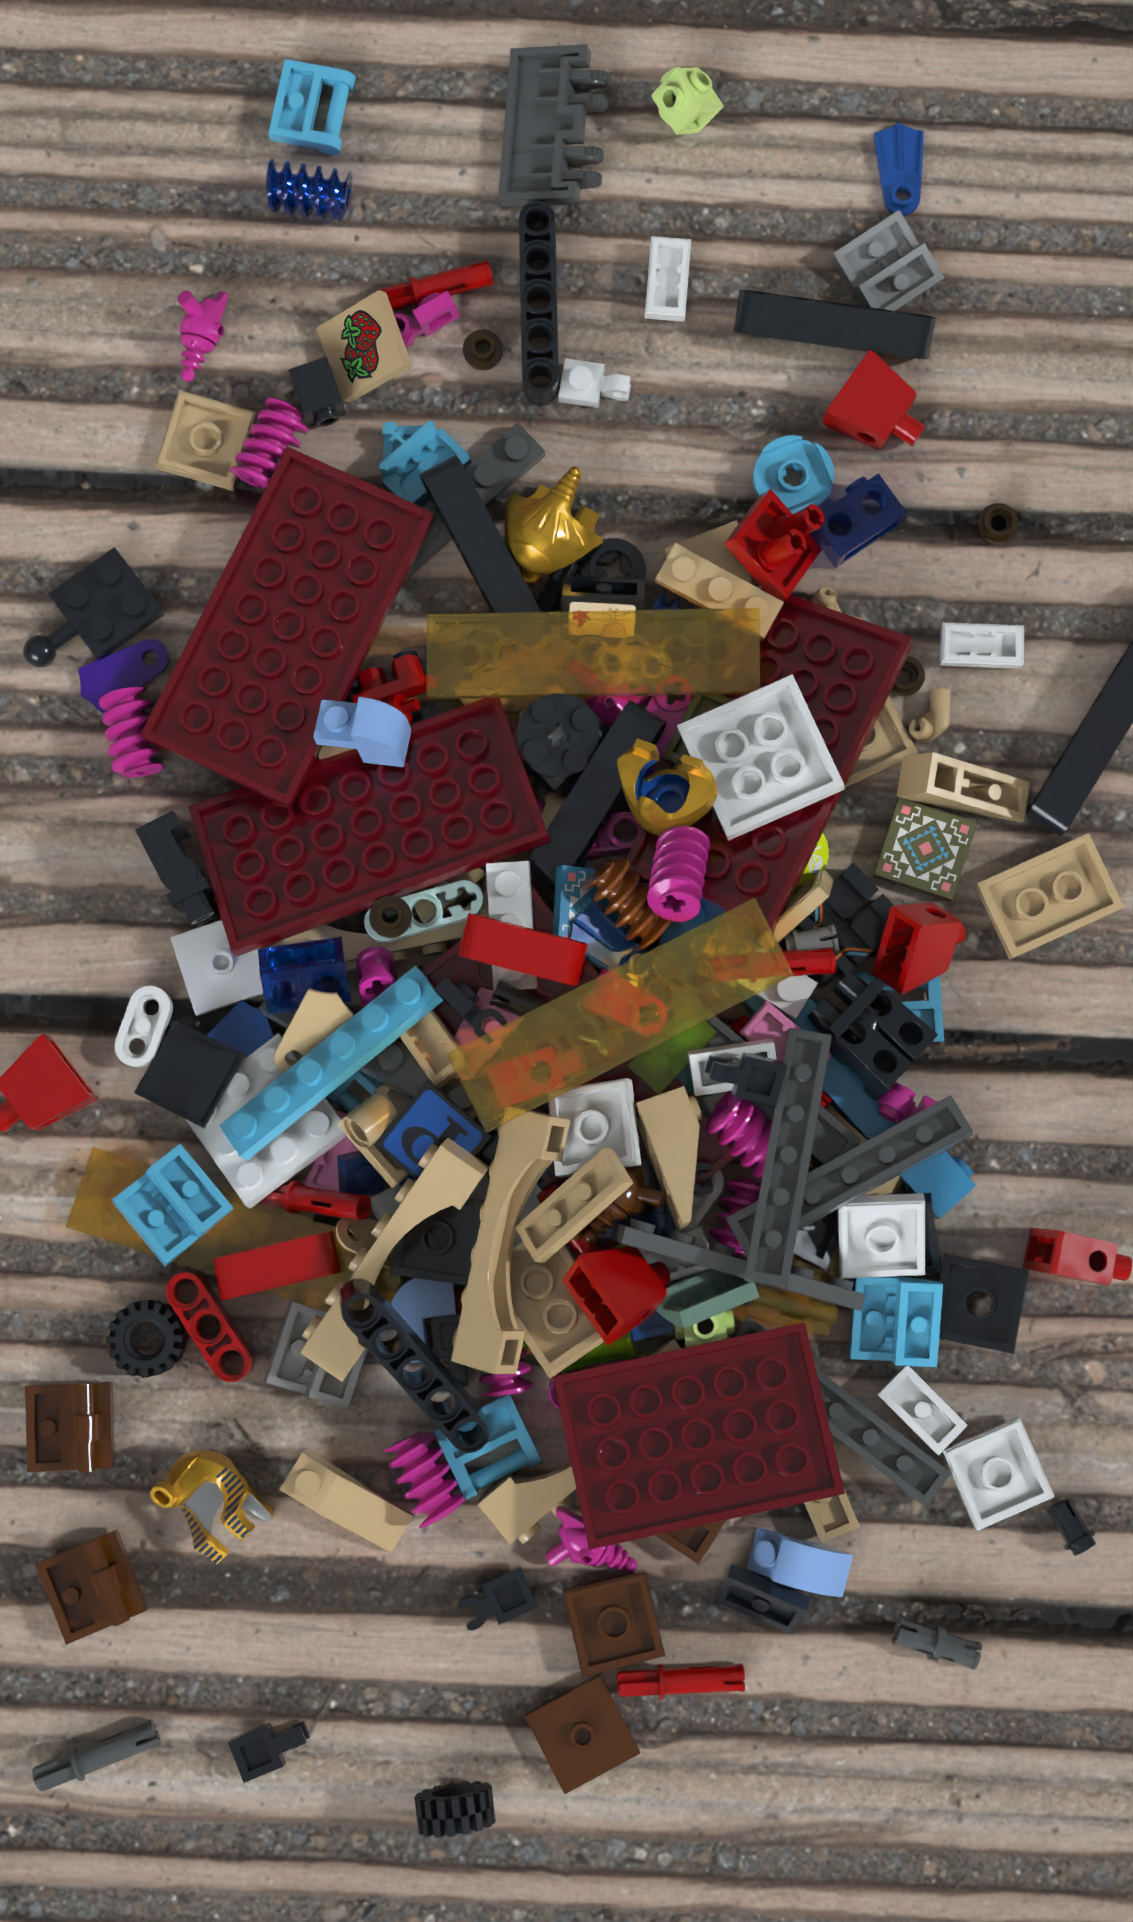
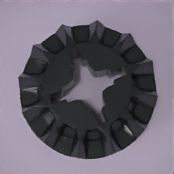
M619 538L603 539L602 544L584 555L581 564V576L607 577V572L602 567H611L613 562H616L617 558L621 557L620 571L625 576H616L615 578L645 579L646 565L641 552L632 543Z

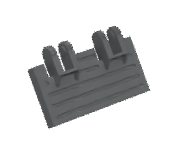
M587 44L511 48L498 201L502 207H520L532 201H542L548 205L579 204L580 189H593L600 187L602 184V174L600 172L569 170L570 166L602 163L604 150L594 146L566 147L570 144H584L586 113H599L606 111L608 108V98L603 96V94H575L576 90L601 89L608 87L610 83V74L600 69L573 71V69L590 68L591 50Z

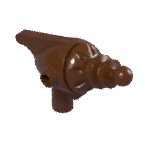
M641 1166L624 1167L634 1184L589 1223L591 1229L584 1232V1241L589 1244L595 1243L598 1233L605 1235L606 1227L613 1228L611 1223L613 1220H623L628 1217L627 1215L641 1213L644 1209V1203L662 1208L666 1200V1192L643 1185L644 1173Z

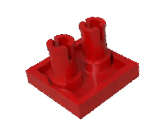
M769 489L760 494L724 544L766 593L784 601L789 597L822 551V548L810 533L821 528L825 520L824 514L814 504L808 505L804 509L792 514L773 490Z

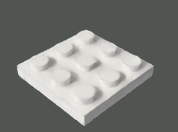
M793 674L677 725L678 732L689 756L703 760L704 765L714 776L718 795L712 807L728 841L845 790L840 774Z
M279 1033L243 1059L205 1129L186 1120L240 1199L249 1209L346 1137L345 1133L337 1125L341 1118L326 1097L248 1161L238 1155L219 1125L283 1074L277 1068L274 1061L275 1050L282 1039ZM289 1051L286 1054V1057L290 1060L298 1059L293 1051Z

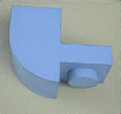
M359 697L358 703L321 700L313 738L317 745L357 749L363 763L404 767L411 727L406 716L401 711L381 701L365 697Z
M414 1278L397 1291L391 1302L392 1307L406 1320V1323L427 1346L425 1318L458 1314L455 1304L454 1283ZM415 1360V1361H411L410 1363L422 1362V1361Z
M757 1527L746 1569L772 1578L771 1581L821 1595L843 1597L853 1555L820 1543L801 1541L766 1528Z

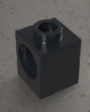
M327 356L288 369L308 427L314 425L326 427L336 423L340 416L346 415Z

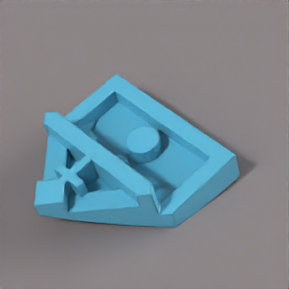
M427 421L424 425L397 426L396 422H383L384 446L382 462L379 466L383 476V484L390 493L418 506H422L430 499L420 479V473L454 455H457L464 468L472 462L469 454L443 429L436 428L434 421Z

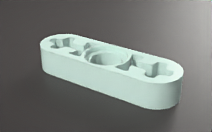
M461 880L401 897L409 905L411 913L414 905L422 900L432 902L436 906L437 912L435 918L429 923H419L412 916L411 928L399 937L385 938L377 934L370 924V909L365 915L364 925L367 933L373 940L379 943H390L464 922L467 919L468 913L479 915L483 909L484 898L481 889L475 883ZM466 890L468 895H476L477 900L471 902L470 910L463 911L461 905L449 907L448 909L452 916L443 918V907L437 896L446 894V902H451L459 898L458 891ZM394 909L385 911L388 918L398 917V912Z

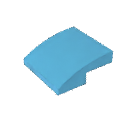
M181 1144L154 1163L143 1176L112 1199L113 1205L165 1267L234 1209Z
M902 1276L853 1278L852 1290L865 1294L861 1311L851 1308L848 1341L849 1358L856 1360L892 1361L895 1366L937 1367L943 1293L942 1282Z

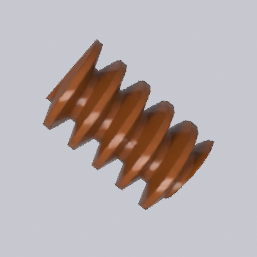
M625 857L610 860L592 873L581 885L582 890L593 886L598 888L592 901L596 903L607 899L609 902L603 911L604 915L607 916L618 911L620 915L614 926L619 928L629 924L631 927L625 939L629 941L640 936L642 940L636 951L642 950L657 940L667 929L671 921L661 918L648 906L647 893L649 884L642 883L637 885L641 879V874L637 870L626 873L630 861Z

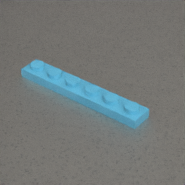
M415 965L219 1126L238 1155L248 1161L444 1000L434 990L433 985L424 973Z

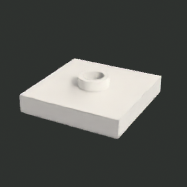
M222 920L170 937L194 1013L197 1017L236 1004L239 1001H245L269 993L275 987L262 947L235 957L231 952Z
M624 1078L558 1089L547 1093L549 1115L571 1120L562 1162L554 1161L555 1176H572L603 1147L613 1149L624 1167L641 1165L633 1083L631 1079Z
M923 1193L866 1195L838 1209L840 1278L925 1275V1199Z
M1015 1417L946 1447L942 1452L972 1524L977 1531L1055 1497L1020 1417Z

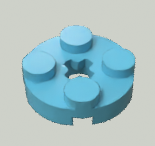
M796 435L783 436L766 445L755 463L752 477L753 489L757 498L760 494L772 489L792 514L811 504L821 508L830 496L835 475L834 466L827 451L816 442L813 444L810 441L802 440L803 437ZM792 468L795 473H803L804 477L800 479L799 486H792L791 483L786 484L783 479L787 475L786 469Z

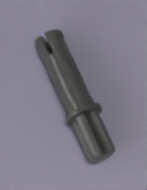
M150 1719L143 1724L78 1750L73 1746L69 1748L68 1754L35 1766L32 1770V1775L36 1787L39 1791H46L76 1778L79 1781L85 1780V1775L151 1748L161 1746L159 1732L154 1730L156 1729L154 1720Z

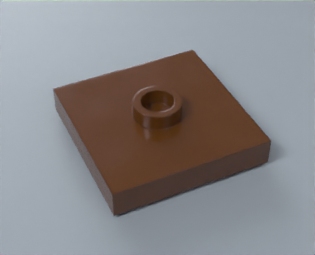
M645 1569L562 1590L583 1677L666 1656Z
M601 1673L525 1713V1718L564 1794L640 1754V1749Z

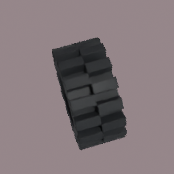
M157 1300L134 1302L115 1315V1320L110 1322L108 1327L110 1335L106 1336V1344L110 1343L111 1350L108 1353L110 1358H115L117 1361L115 1365L120 1370L128 1371L127 1374L131 1376L137 1375L141 1376V1378H148L169 1371L176 1362L180 1361L183 1356L182 1351L187 1346V1341L185 1340L187 1330L183 1327L179 1317L169 1304H163ZM142 1322L156 1324L163 1334V1342L160 1349L152 1355H143L136 1351L132 1345L131 1337L133 1330Z
M467 1781L460 1784L449 1783L447 1786L439 1785L433 1787V1789L422 1790V1793H417L414 1796L418 1832L420 1835L424 1834L425 1837L434 1835V1838H441L444 1835L454 1837L460 1833L463 1835L471 1834L470 1831L478 1832L484 1830V1828H489L496 1822L492 1786L487 1782L475 1781L469 1783Z

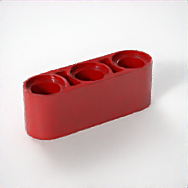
M468 913L457 955L548 980L578 986L589 944Z
M333 1231L213 1259L221 1301L342 1273Z
M182 1272L174 1275L166 1287L168 1302L214 1374L225 1382H235L247 1377L255 1365L253 1351L207 1279L197 1272ZM185 1279L192 1280L198 1288V1295L191 1303L183 1301L178 1294V1287ZM208 1314L216 1316L221 1324V1330L215 1338L205 1336L201 1330L202 1319ZM229 1350H235L243 1357L244 1366L239 1373L229 1372L223 1364V1358Z

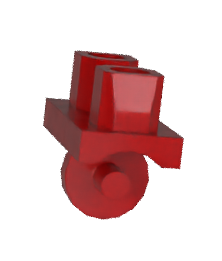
M410 654L391 661L396 680L387 683L384 668L374 667L359 672L358 679L361 693L352 696L353 702L358 703L359 697H365L391 705L406 716L409 725L412 722L411 712L420 709L418 699L413 697L437 689L435 677L425 675L418 656Z

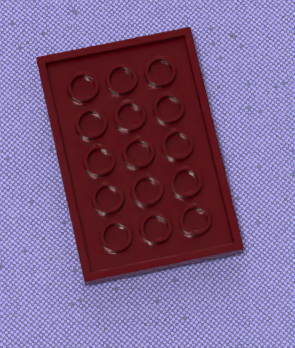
M805 1322L553 1376L589 1550L845 1494Z

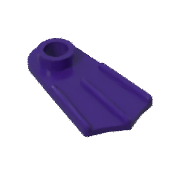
M147 639L80 667L78 673L81 697L92 703L101 713L107 712V710H103L99 706V700L102 696L113 690L142 687L166 669L169 663V653L166 647L157 640ZM156 652L158 655L157 662L151 666L146 665L144 661L146 654Z

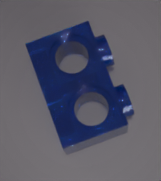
M879 473L869 480L863 476L854 481L845 489L847 495L835 503L832 499H828L818 506L822 510L825 520L820 529L810 534L822 548L835 569L901 525L906 516V510ZM864 500H874L880 505L881 512L876 514L868 513L862 508L861 502ZM840 522L846 526L848 534L835 536L829 531L828 524Z
M342 936L258 949L260 979L268 1014L288 1013L297 1010L309 988L321 992H337L344 1003L351 1002L349 976Z

